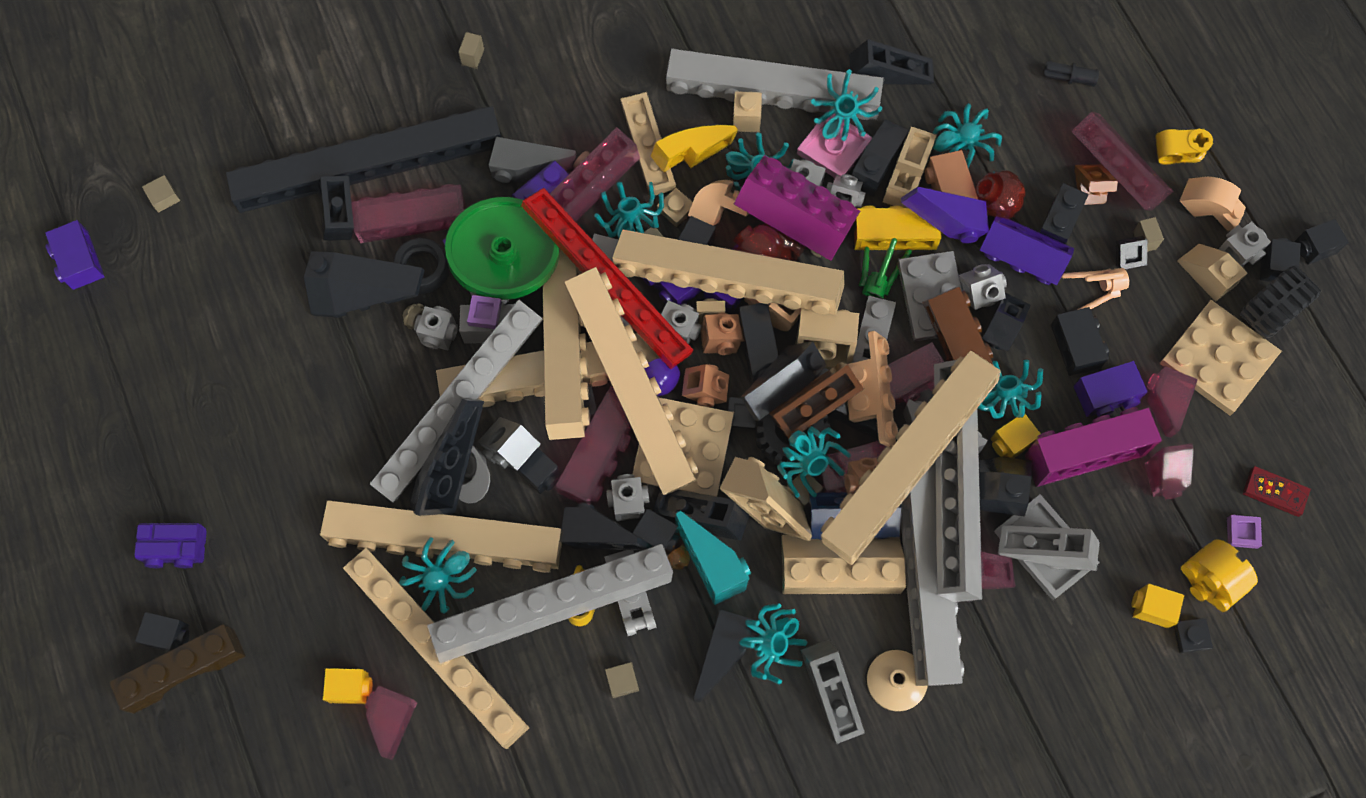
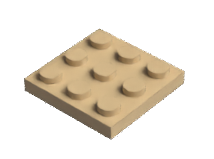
M1210 300L1160 364L1225 413L1232 415L1278 357L1281 350L1217 303Z
M659 398L661 405L668 404L674 417L673 420L669 421L674 432L680 430L687 446L682 447L686 458L692 456L699 471L694 474L697 481L678 490L717 497L734 412ZM639 444L633 475L641 477V483L659 487Z

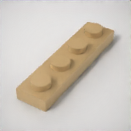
M647 92L622 98L621 105L648 192L649 182L653 183L655 195H658L660 192L673 191L676 188L671 168L663 172L651 158L654 145L657 141L661 140V136Z

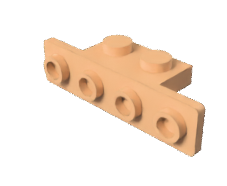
M875 331L868 332L871 359L848 364L864 390L848 400L849 420L855 423L877 418L879 442L892 448L896 443L898 428L893 419L895 400L890 391L892 372L887 362L889 344L886 338Z

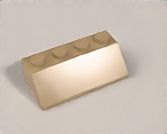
M790 535L781 536L783 594H901L906 588L905 557L900 537H889L887 539L873 538L856 561L850 565L825 546L820 539L807 541Z

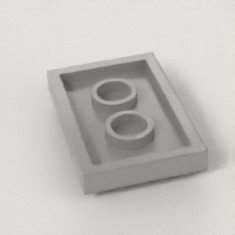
M953 251L899 259L897 262L913 341L937 338L922 302L952 288L960 287L961 289Z
M1041 494L1028 503L1025 517L1013 515L1002 524L1008 526L1069 528ZM1000 525L994 531V533L999 538L1001 536L1002 525ZM1018 559L1052 601L1090 571L1064 569Z

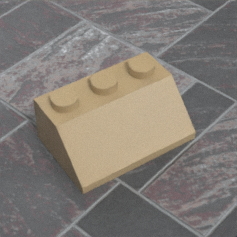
M735 457L720 489L763 528L810 541L812 534L802 504L793 496L791 489L781 485L778 482L779 477L764 469L765 464L753 457H749L748 460Z

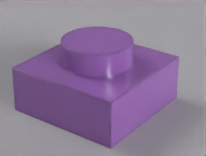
M472 295L467 319L468 325L496 329L502 306L501 299Z
M1239 515L1227 517L1228 543L1233 547L1260 548L1262 546L1261 517Z

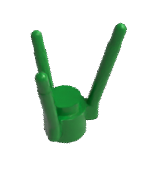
M896 238L891 240L880 271L872 272L870 276H868L869 247L864 248L862 278L859 287L863 288L862 293L865 296L880 299L888 296L892 284L899 275L898 265L888 281L885 275L897 243ZM908 249L901 259L909 258L912 250Z

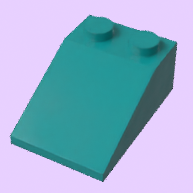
M682 511L676 513L678 532L714 605L745 591L749 580L748 575L751 574L743 557L738 559L735 551Z

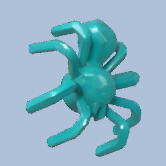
M850 69L846 71L841 96L833 90L832 74L827 76L828 92L836 101H816L814 98L811 100L814 106H833L823 116L815 118L814 122L816 124H821L830 116L836 114L822 129L825 139L835 138L840 132L842 120L845 119L841 140L844 142L847 139L851 118L858 129L859 135L865 136L866 132H864L856 113L869 118L876 116L882 110L881 106L872 112H866L858 108L875 97L879 91L878 87H875L866 98L859 101L856 100L859 96L858 94L852 96L853 91L847 94L852 73Z
M969 103L964 108V124L960 122L956 112L945 111L938 119V122H943L947 116H952L958 128L945 123L937 126L932 133L937 135L940 130L945 128L951 130L941 133L934 142L933 148L940 152L951 148L950 152L958 151L961 148L969 149L970 151L966 159L968 168L975 154L974 146L986 149L989 152V161H994L993 148L985 143L978 142V140L994 137L996 138L997 146H1000L1002 142V136L995 132L980 136V134L985 133V130L981 129L982 124L977 125L982 116L983 119H987L989 111L988 109L981 110L974 120L969 123V111L971 109V104Z
M756 133L759 155L753 156L748 154L744 149L743 139L738 140L741 153L732 151L726 154L728 162L726 171L730 178L740 180L749 176L765 155L761 133ZM784 143L781 150L770 158L779 159L782 157L789 144ZM793 160L791 161L789 166H786L787 168L791 169ZM732 170L735 171V172H744V173H741V174H739V175H736V174H734V173L732 172ZM734 182L736 191H741L742 188H740L739 183Z
M618 182L617 187L621 201L616 210H613L610 206L606 193H601L606 209L614 217L609 222H604L597 213L594 217L601 227H605L610 238L617 236L619 239L622 229L635 232L633 224H636L637 232L644 233L640 222L641 218L652 228L659 227L657 216L664 209L663 193H659V208L657 211L643 209L650 208L653 205L655 194L652 182L648 184L649 202L640 204L639 200L635 197L626 198L623 184ZM645 214L653 216V221L650 220ZM618 220L615 231L612 232L610 226Z
M1023 360V373L1020 379L1014 375L1002 376L1000 371L999 382L979 405L978 409L985 412L990 411L991 416L994 419H998L1004 416L1007 404H1011L1013 415L1017 418H1023L1025 407L1029 410L1040 408L1041 392L1036 393L1035 404L1033 405L1024 398H1027L1028 390L1033 391L1041 386L1043 382V369H1038L1037 382L1032 386L1023 384L1028 376L1029 360ZM993 361V366L1000 370L998 362ZM1002 400L1000 411L996 413L994 407ZM1018 401L1021 402V403L1019 404V411H1018L1017 404H1016Z
M811 426L807 432L808 437L803 431L798 430L789 437V443L800 452V455L788 447L782 448V451L790 461L794 460V458L799 461L798 463L781 462L777 466L784 479H787V484L796 498L800 497V494L792 483V475L800 473L803 485L813 497H816L817 494L806 479L807 474L811 476L820 475L829 464L840 476L844 475L845 472L831 458L825 455L828 448L833 447L846 457H851V454L837 443L828 441L824 444L827 433L835 438H840V434L831 428H825L820 433ZM814 435H816V436L819 438V446H818V448H817V444H816ZM783 467H793L797 469L790 470L788 473H786Z
M430 537L424 545L421 555L422 560L428 567L425 568L408 562V556L403 557L402 565L404 567L423 572V574L410 579L402 576L399 584L407 586L423 580L419 584V588L424 586L423 592L425 593L428 590L430 592L421 609L424 612L428 609L438 591L440 611L445 614L450 608L446 606L444 589H447L450 595L456 599L466 598L474 592V588H470L464 593H456L448 583H461L469 579L477 569L473 567L467 574L460 577L451 576L460 573L467 566L470 558L468 552L458 551L447 559L445 565L442 564L443 559L455 544L454 540H450L439 554L436 563L432 564L427 557L428 549L434 540Z
M781 604L765 605L758 614L759 620L745 621L747 627L760 635L758 637H745L740 640L739 644L748 648L754 647L757 650L756 655L761 657L751 666V675L763 680L768 679L780 685L782 680L770 675L769 667L774 660L784 665L802 666V661L785 659L779 656L786 652L788 645L806 646L807 640L787 639L793 636L799 629V621L796 618H783L775 622V619L780 615L795 614V609H781L773 613L769 618L770 628L764 619L765 612L781 608ZM760 622L762 623L766 631L758 627L760 625ZM767 660L764 665L765 674L756 671V668Z

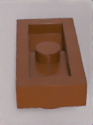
M1102 164L1075 165L1077 189L1089 194L1084 205L1105 204L1107 193L1117 192L1118 181Z

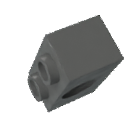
M499 417L477 442L484 449L481 453L491 463H497L503 469L508 466L515 470H518L540 446V443L522 425Z

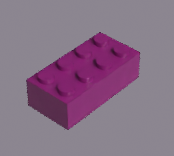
M766 155L762 157L747 177L734 202V205L830 261L860 213V210L855 208L851 202L839 199L825 187L815 185L801 173L791 171L777 159L769 158Z
M1137 407L1122 411L1120 413L1121 416L1110 418V415H1104L1092 421L1093 424L1083 426L1082 423H1076L1066 427L1065 431L1055 434V431L1052 430L1038 435V439L1031 444L1030 449L1024 455L1026 460L1032 461L1031 475L1035 486L1039 487L1144 457L1162 441L1150 409L1146 408L1138 411Z

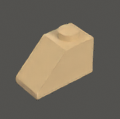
M1202 244L1195 246L1177 261L1215 302L1233 289L1248 274L1228 252Z

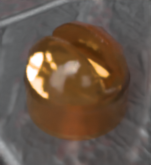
M681 545L667 555L673 569L682 570L684 566L689 565L690 555L684 545Z

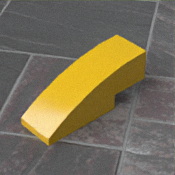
M731 125L701 126L686 129L657 141L651 153V158L663 172L684 160L692 168L732 144L738 129L736 126Z

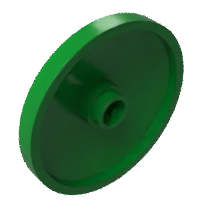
M496 197L477 202L460 213L450 226L445 242L447 263L454 278L468 291L483 297L499 298L501 300L516 299L539 289L554 273L559 261L560 248L521 207L523 200L511 197Z

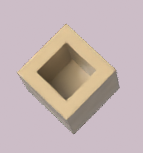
M735 91L733 126H736L737 132H760L762 93Z

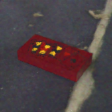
M1254 466L1250 470L1243 495L1299 517L1303 515L1311 489Z

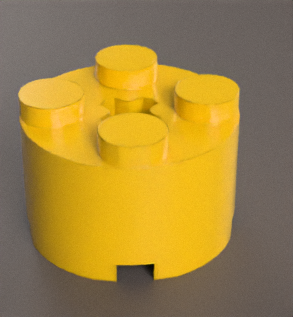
M1218 539L1213 540L1181 566L1182 572L1187 576L1192 585L1190 587L1192 595L1201 602L1207 600L1221 612H1226L1257 584V576L1247 559L1241 562L1235 556L1239 551L1229 543Z

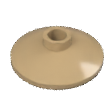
M890 650L875 658L868 669V690L872 698L885 709L891 711L911 709L922 700L926 693L927 686H916L914 658L912 654L906 651ZM901 674L904 678L903 684H896L893 676Z

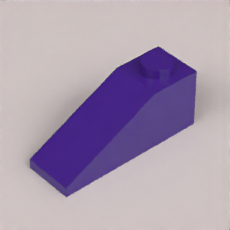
M916 187L901 197L903 205L949 238L961 240L963 243H973L979 237L989 232L986 201L922 187Z

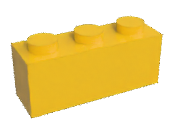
M864 206L857 208L860 210V213L853 223L854 250H864L865 247H869V250H888L893 238L897 239L894 250H937L941 240V231L909 208H903L902 206H891L889 208Z

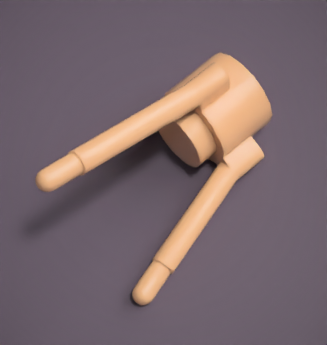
M1124 268L1063 273L1061 277L1085 278L1086 281H1099L1101 289L1108 291V294L1079 309L1087 307L1093 309L1112 298L1120 297V290L1129 287V277Z

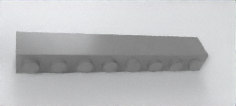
M671 49L666 81L667 90L676 94H697L704 98L718 97L734 102L735 91L762 93L761 105H776L783 109L798 108L804 109L807 112H827L833 106H814L811 100L814 98L816 101H836L828 92L827 76L832 74L833 90L841 96L846 73ZM851 73L847 94L853 91L852 96L858 94L859 96L856 100L859 101L866 98L875 87H878L879 91L875 97L868 103L858 107L866 112L875 111L880 107L883 78ZM856 113V116L862 120L877 119V115L866 118Z
M518 300L384 465L370 485L390 501H396L419 473L461 400L479 399L543 319Z
M956 360L934 364V388L941 379L947 380L953 373L950 370ZM976 409L935 460L937 595L952 602L982 599L978 417Z
M934 462L901 503V529L916 686L963 683L962 676L964 674V665L960 659L959 652L961 634L956 622L958 604L937 595L936 463Z
M661 544L427 626L440 663L670 583L673 571Z

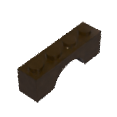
M223 624L109 683L120 710L136 713L162 700L163 695L177 684L202 673L220 670L246 655L235 630Z

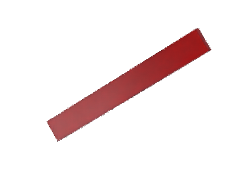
M545 188L522 201L521 207L582 273L597 267L600 274L606 272L613 287L608 292L612 300L618 298L625 314L621 316L670 369L692 354L693 349Z

